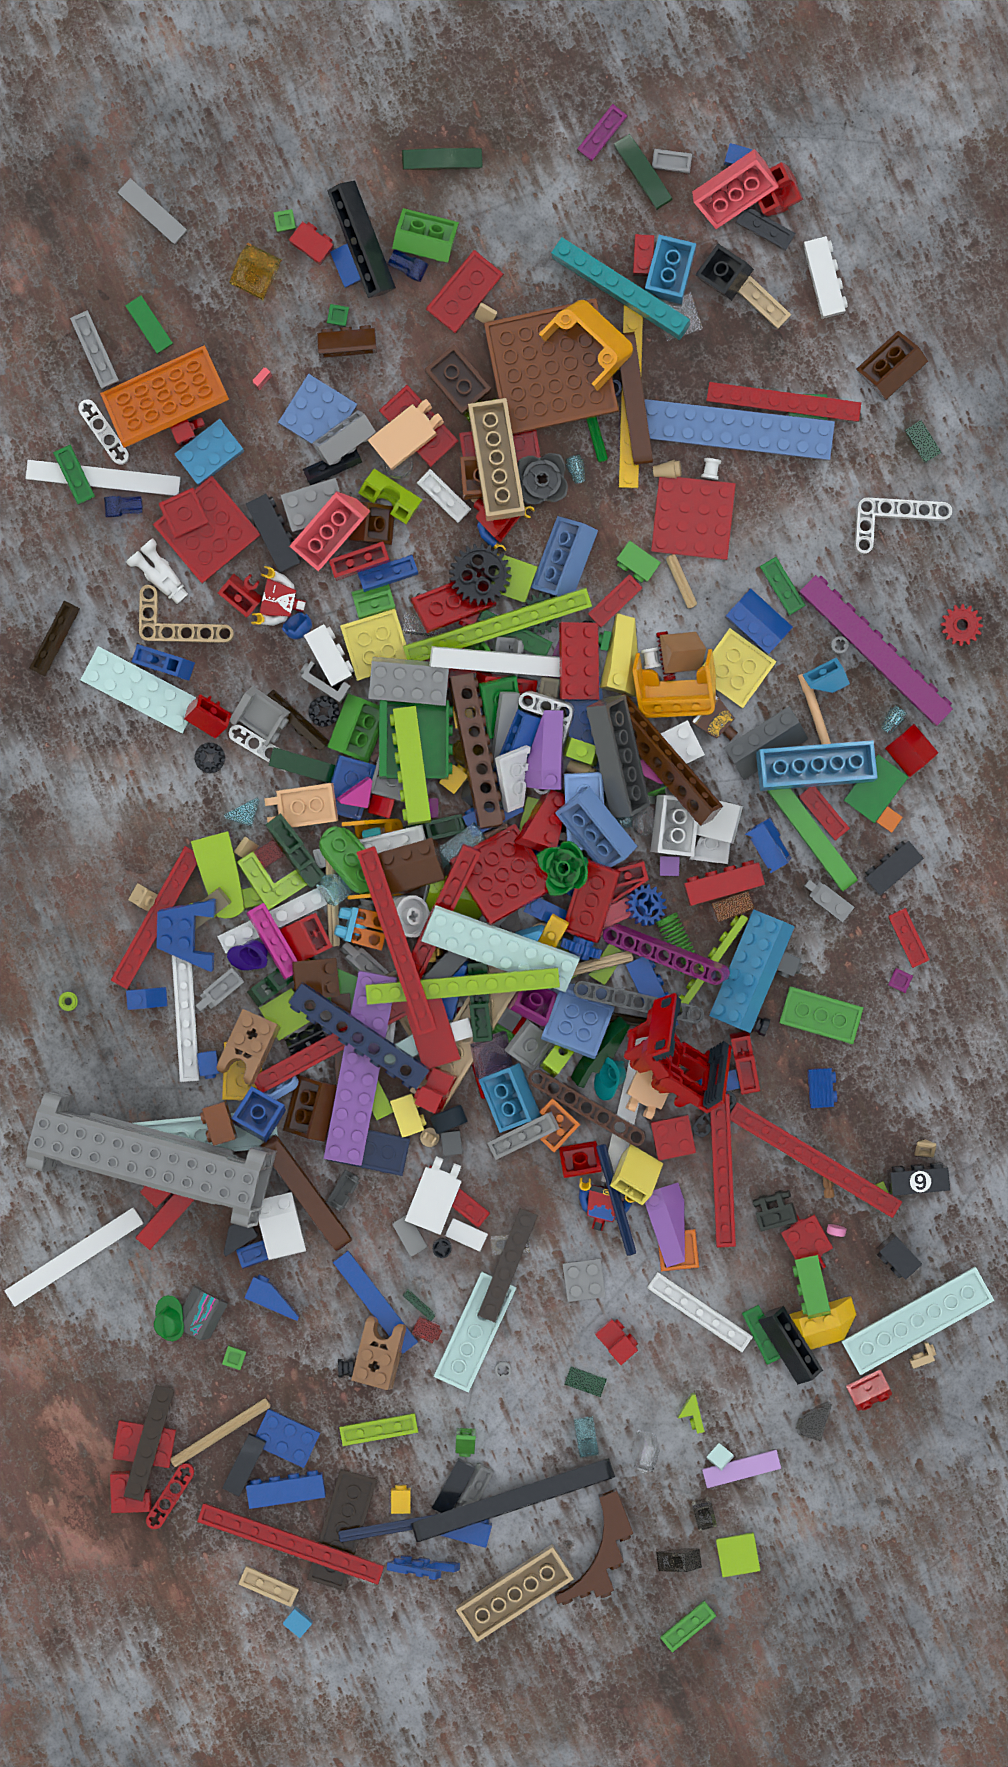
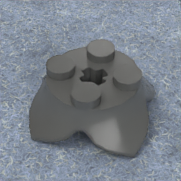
M548 453L540 458L526 456L518 461L517 466L524 502L529 504H539L543 501L557 502L566 497L568 485L564 479L565 463L560 454ZM546 475L547 478L545 480H547V483L539 484L537 477Z

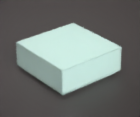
M718 1443L707 1456V1459L722 1471L734 1455Z

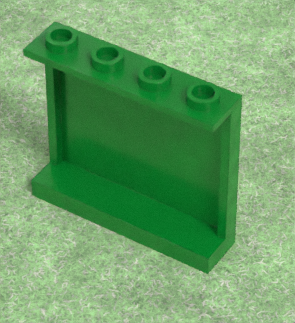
M380 700L379 779H398L397 771H401L400 764H396L395 752H398V745L393 744L392 733H396L395 726H391L390 714H393V709L416 706L425 779H448L449 774H452V763H449V755H453V744H449V736H453V725H449V717H453V706H449V700H446V706Z

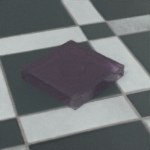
M504 1030L494 1034L493 1041L470 1044L475 1073L478 1079L513 1065L511 1055L505 1051L509 1042L507 1033Z

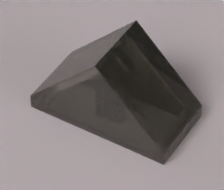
M710 1497L691 1502L699 1531L717 1527Z

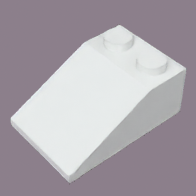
M292 1192L265 1198L259 1217V1224L268 1259L272 1260L305 1252L306 1247Z

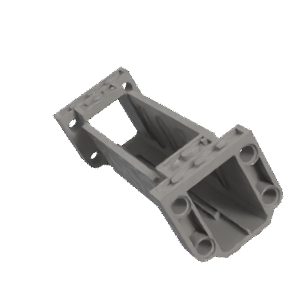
M46 1092L35 1117L27 1148V1168L41 1172L55 1170L57 1160H59L63 1164L210 1204L228 1206L233 1208L232 1224L247 1228L258 1225L276 1150L261 1146L252 1147L248 1152L247 1158L243 1159L233 1155L234 1151L213 1146L93 1112L90 1113V1116L73 1113L70 1110L74 1096L61 1092Z

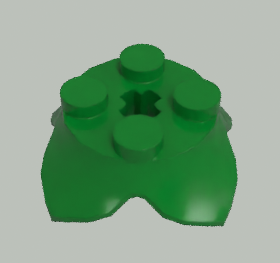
M564 841L560 847L546 848L536 855L539 867L548 875L546 888L550 895H563L573 888L579 889L585 885L588 878V860L574 842Z

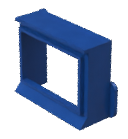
M771 818L751 828L745 834L752 837L751 841L767 868H771L770 873L786 865L792 857L779 836L781 834Z

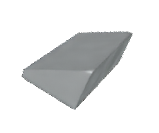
M405 1215L392 1222V1225L409 1256L412 1257L427 1248V1245L416 1225L405 1221L407 1216Z

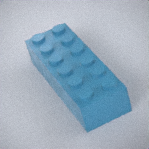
M874 740L760 749L756 752L760 791L874 782L877 779Z
M753 909L730 964V975L723 982L709 1016L751 1033L795 926Z

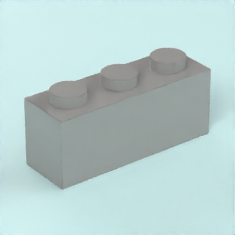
M357 410L312 444L322 460L328 465L338 463L345 454L353 452L360 443L367 442L376 431L366 415Z

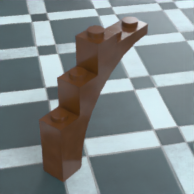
M617 1488L599 1495L603 1510L604 1526L597 1555L590 1567L577 1581L555 1593L557 1604L562 1603V1605L571 1603L575 1597H587L591 1595L593 1590L596 1598L599 1596L601 1598L608 1597L614 1591L607 1569H617L624 1562L616 1540L620 1539V1542L631 1538L630 1535L633 1534Z

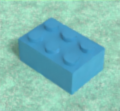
M219 419L178 450L175 456L199 486L210 476L215 475L241 455L244 449L221 419Z

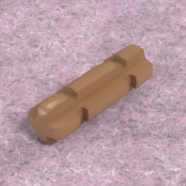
M823 1177L824 1197L833 1198L835 1196L834 1183Z

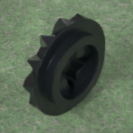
M320 696L311 702L309 717L316 725L327 727L338 719L339 707L334 699L328 696ZM319 704L323 708L331 706L327 711L329 718L325 715L317 717L320 713Z
M208 742L200 745L196 750L194 760L196 766L201 771L214 773L223 767L225 753L219 745ZM204 751H206L210 755L217 753L213 757L215 765H213V763H211L210 761L203 763L204 759H206V753Z

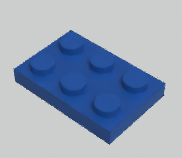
M338 755L331 783L334 785L335 800L364 778L369 777L372 780L376 765ZM336 800L338 815L361 820L364 807L341 804Z
M268 1409L256 1436L266 1441L264 1450L304 1468L320 1432Z

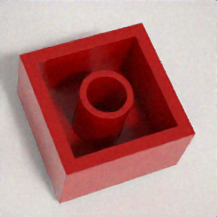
M688 1114L650 1122L658 1161L696 1153Z

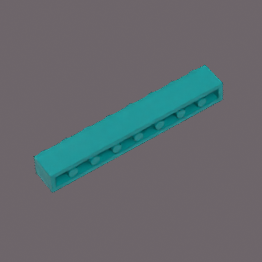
M561 237L552 250V259L676 339L680 340L689 328V318L563 237Z

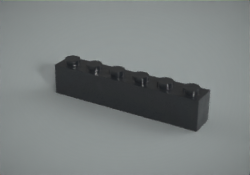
M355 180L339 183L327 190L367 297L381 296L396 288Z

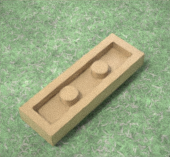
M751 276L748 277L738 291L777 329L791 316Z
M247 1565L238 1583L289 1607L292 1606L299 1590L295 1586Z

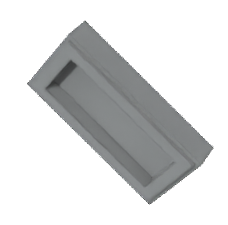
M654 149L652 167L657 170L690 174L692 154Z

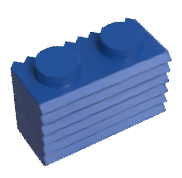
M832 1068L807 1069L810 1108L834 1107V1102H837V1091H833V1083H836V1073L832 1072Z

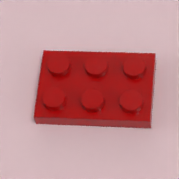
M119 1420L113 1459L134 1462L144 1424ZM163 1429L153 1466L170 1468L176 1429Z

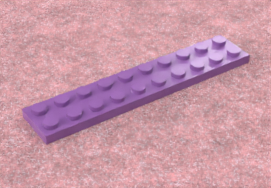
M359 970L351 1015L386 1038L392 1002L367 1005L365 985L396 982L397 977ZM359 1032L354 1033L352 1036L356 1042H360L364 1038ZM372 1043L368 1047L373 1053L377 1052L380 1048L376 1043ZM348 1044L344 1047L324 1159L362 1166L380 1067L378 1068L370 1062L371 1059L366 1055L362 1057L354 1051L355 1048Z

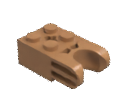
M242 1009L218 1061L217 1071L225 1073L234 1062L244 1061L246 1071L243 1079L250 1086L254 1084L281 1027L274 1022ZM254 1031H256L255 1033L257 1034V1037H253L252 1039H250L251 1033H254Z
M369 1316L365 1322L351 1381L390 1390L393 1389L406 1326L398 1324L394 1327L392 1335L388 1339H384L378 1333L377 1318ZM378 1362L379 1369H375L373 1364Z

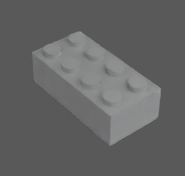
M373 657L369 699L446 706L449 668L431 667L429 661Z

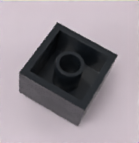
M717 244L696 273V276L702 282L732 301L754 269L746 261L720 244Z
M893 1233L876 1248L879 1251L877 1256L886 1265L888 1263L892 1265L890 1270L899 1279L903 1277L906 1280L922 1265L915 1255Z

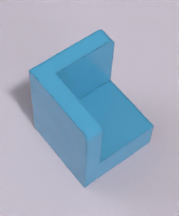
M295 1606L283 1622V1625L298 1638H301L312 1625L313 1620Z

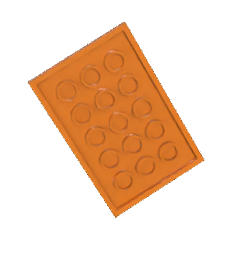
M205 345L100 393L123 448L229 400Z

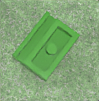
M389 584L366 592L363 589L351 592L359 620L396 609Z

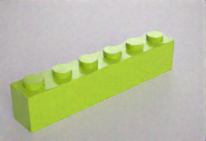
M416 706L393 709V714H390L391 726H395L396 733H392L393 744L398 745L395 759L396 764H400L401 771H397L398 782L403 783V790H400L401 802L405 801L406 809H402L404 821L408 820V825L430 823L431 816Z

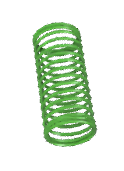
M677 912L655 923L658 926L657 928L670 924L659 930V932L671 928L661 934L663 936L671 933L664 937L663 940L675 936L667 940V943L676 940L671 944H678L676 945L677 947L695 952L694 949L691 950L694 946H689L692 942H687L690 938H685L688 934H684L686 930H682L684 926L679 927L682 925V922H679L680 918L675 919L679 916Z

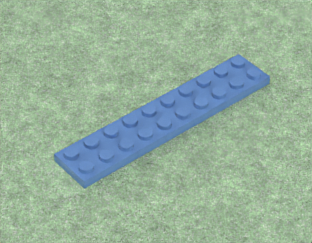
M644 399L649 436L652 440L830 460L835 421Z

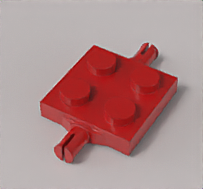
M815 1214L805 1219H799L797 1215L798 1221L782 1231L781 1234L796 1260L818 1255L819 1262L824 1269L826 1265L821 1256L833 1249V1246Z

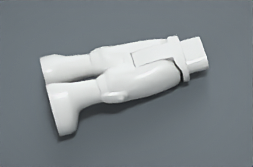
M152 538L140 550L154 563L155 567L150 566L139 551L132 555L126 563L130 567H139L144 572L148 581L152 582L169 599L172 598L178 604L188 593L183 589L184 585H181L179 578L169 566V562L158 555L156 551L157 543Z

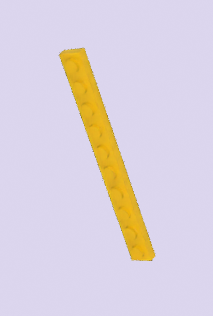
M624 305L623 333L635 332L641 373L643 317ZM621 387L619 488H638L639 465H634L623 387Z

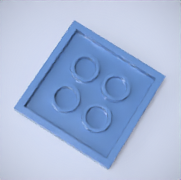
M308 374L278 423L312 444L352 415L357 404Z
M569 989L566 992L559 990L541 1039L595 1059L615 1007L579 998L575 995L574 991Z

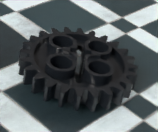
M483 543L480 548L473 544L472 550L466 546V553L462 550L459 551L461 557L454 556V560L457 563H451L450 565L454 570H449V574L454 577H451L449 581L455 582L452 589L458 588L457 596L463 594L462 601L469 598V604H472L475 600L477 606H479L480 601H483L486 606L489 599L492 603H495V596L501 599L500 592L506 593L507 590L504 586H510V582L507 579H511L512 575L507 574V572L511 571V567H505L509 561L502 560L504 553L497 555L498 548L491 551V545L484 549ZM474 558H480L483 561V563L481 565H475L472 560ZM495 568L499 574L492 576L488 571ZM482 571L484 573L483 576L478 578L477 573ZM468 573L472 576V579L465 581L462 575ZM485 584L488 590L482 592L478 589V585Z

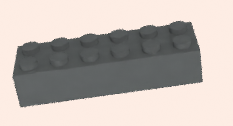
M626 695L608 696L587 706V717L591 726V735L594 739L595 753L600 765L608 809L614 818L631 817L650 806Z

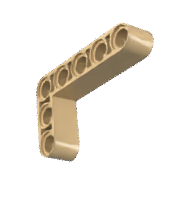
M145 585L141 588L139 634L145 641L229 643L233 640L234 631L228 625L158 623V591L152 585ZM147 589H152L154 591L153 598L146 599L144 592ZM147 608H152L154 611L153 617L145 618L144 611ZM147 627H151L154 632L150 638H146L143 634ZM165 628L172 629L173 634L170 638H164L163 630ZM190 628L192 630L191 637L183 638V629ZM205 628L211 630V636L208 639L201 637V631ZM229 629L230 637L222 639L220 637L221 630Z

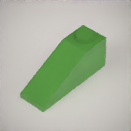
M457 1428L455 1453H459L460 1457H471V1454H475L476 1429Z

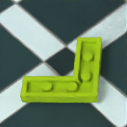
M254 852L236 862L268 910L307 886L296 870L274 883Z

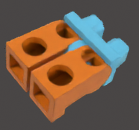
M352 906L350 908L340 907L338 917L347 919L346 927L336 925L334 935L343 938L344 941L382 951L385 939L384 933L367 929L369 927L383 931L377 912Z

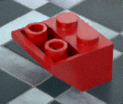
M316 912L279 929L297 961L307 960L333 947Z

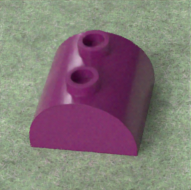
M549 989L517 991L509 1003L508 1009L544 1027L549 1021L557 993Z

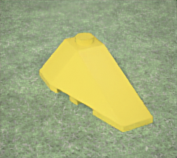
M618 613L615 616L600 688L636 697L632 669L636 653H638L636 624L633 617Z

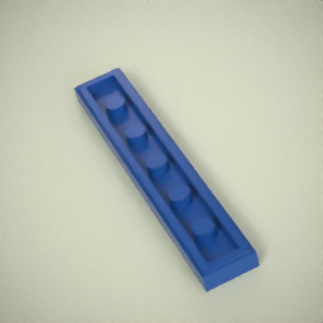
M349 1251L333 1262L389 1336L392 1335L395 1326L404 1324ZM407 1326L401 1349L402 1353H405L418 1343V1340Z

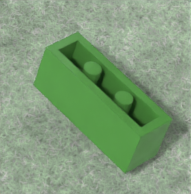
M818 1255L795 1260L796 1266H792L794 1277H798L800 1282L797 1285L799 1296L803 1295L804 1303H801L803 1315L807 1314L808 1319L830 1315L831 1310Z

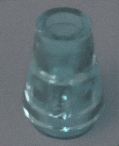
M578 454L566 458L567 463L565 465L574 483L578 484L586 481L584 459H581V455Z
M894 705L893 708H890L881 728L891 734L906 719L907 712Z

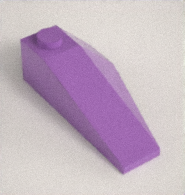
M544 710L526 762L529 764L528 771H525L526 787L561 790L563 788L564 710Z
M679 1183L653 1190L652 1196L645 1202L666 1267L685 1262L684 1198Z

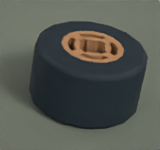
M457 1105L430 1117L436 1134L468 1122L462 1105Z

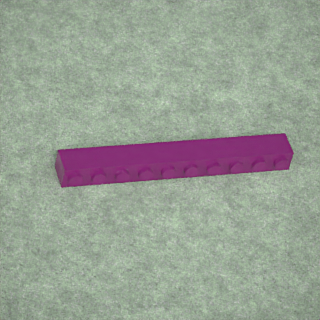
M815 575L798 593L934 726H937L953 710L951 707L952 703L945 696L941 698L937 694L939 690L932 683L927 684L923 680L925 678L924 675L917 669L914 671L909 666L911 663L904 656L900 658L895 653L897 649L891 643L886 644L882 640L883 635L875 629L873 631L868 626L870 623L867 619L854 613L856 609L849 602L845 604L841 600L842 595L836 589L832 591L827 586L829 583L824 577Z

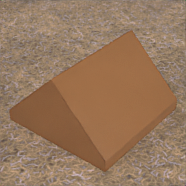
M696 632L660 635L665 674L694 671L702 667L706 647Z

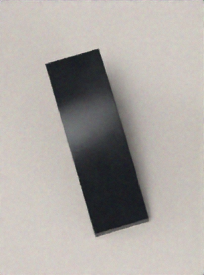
M251 1433L248 1434L222 1489L238 1497L240 1496L266 1444L265 1440Z
M458 1458L431 1508L440 1513L452 1510L475 1470V1466Z

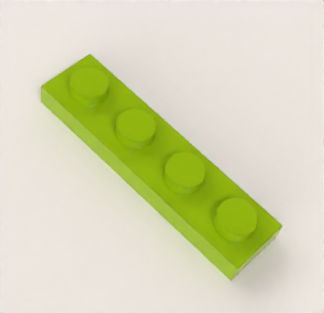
M415 1413L339 1427L343 1446L418 1433Z

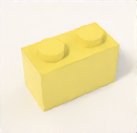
M412 1093L390 1100L402 1138L424 1131V1126L427 1125L424 1115L419 1114L418 1107L420 1106L414 1104L416 1099H414Z

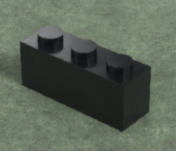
M901 841L894 847L896 851L893 854L887 853L879 860L881 862L880 865L876 868L873 865L865 872L867 875L864 877L865 881L878 896H881L924 859L910 841Z

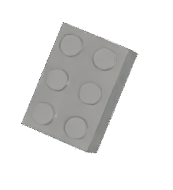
M336 478L281 495L293 534L303 531L336 491L340 492Z

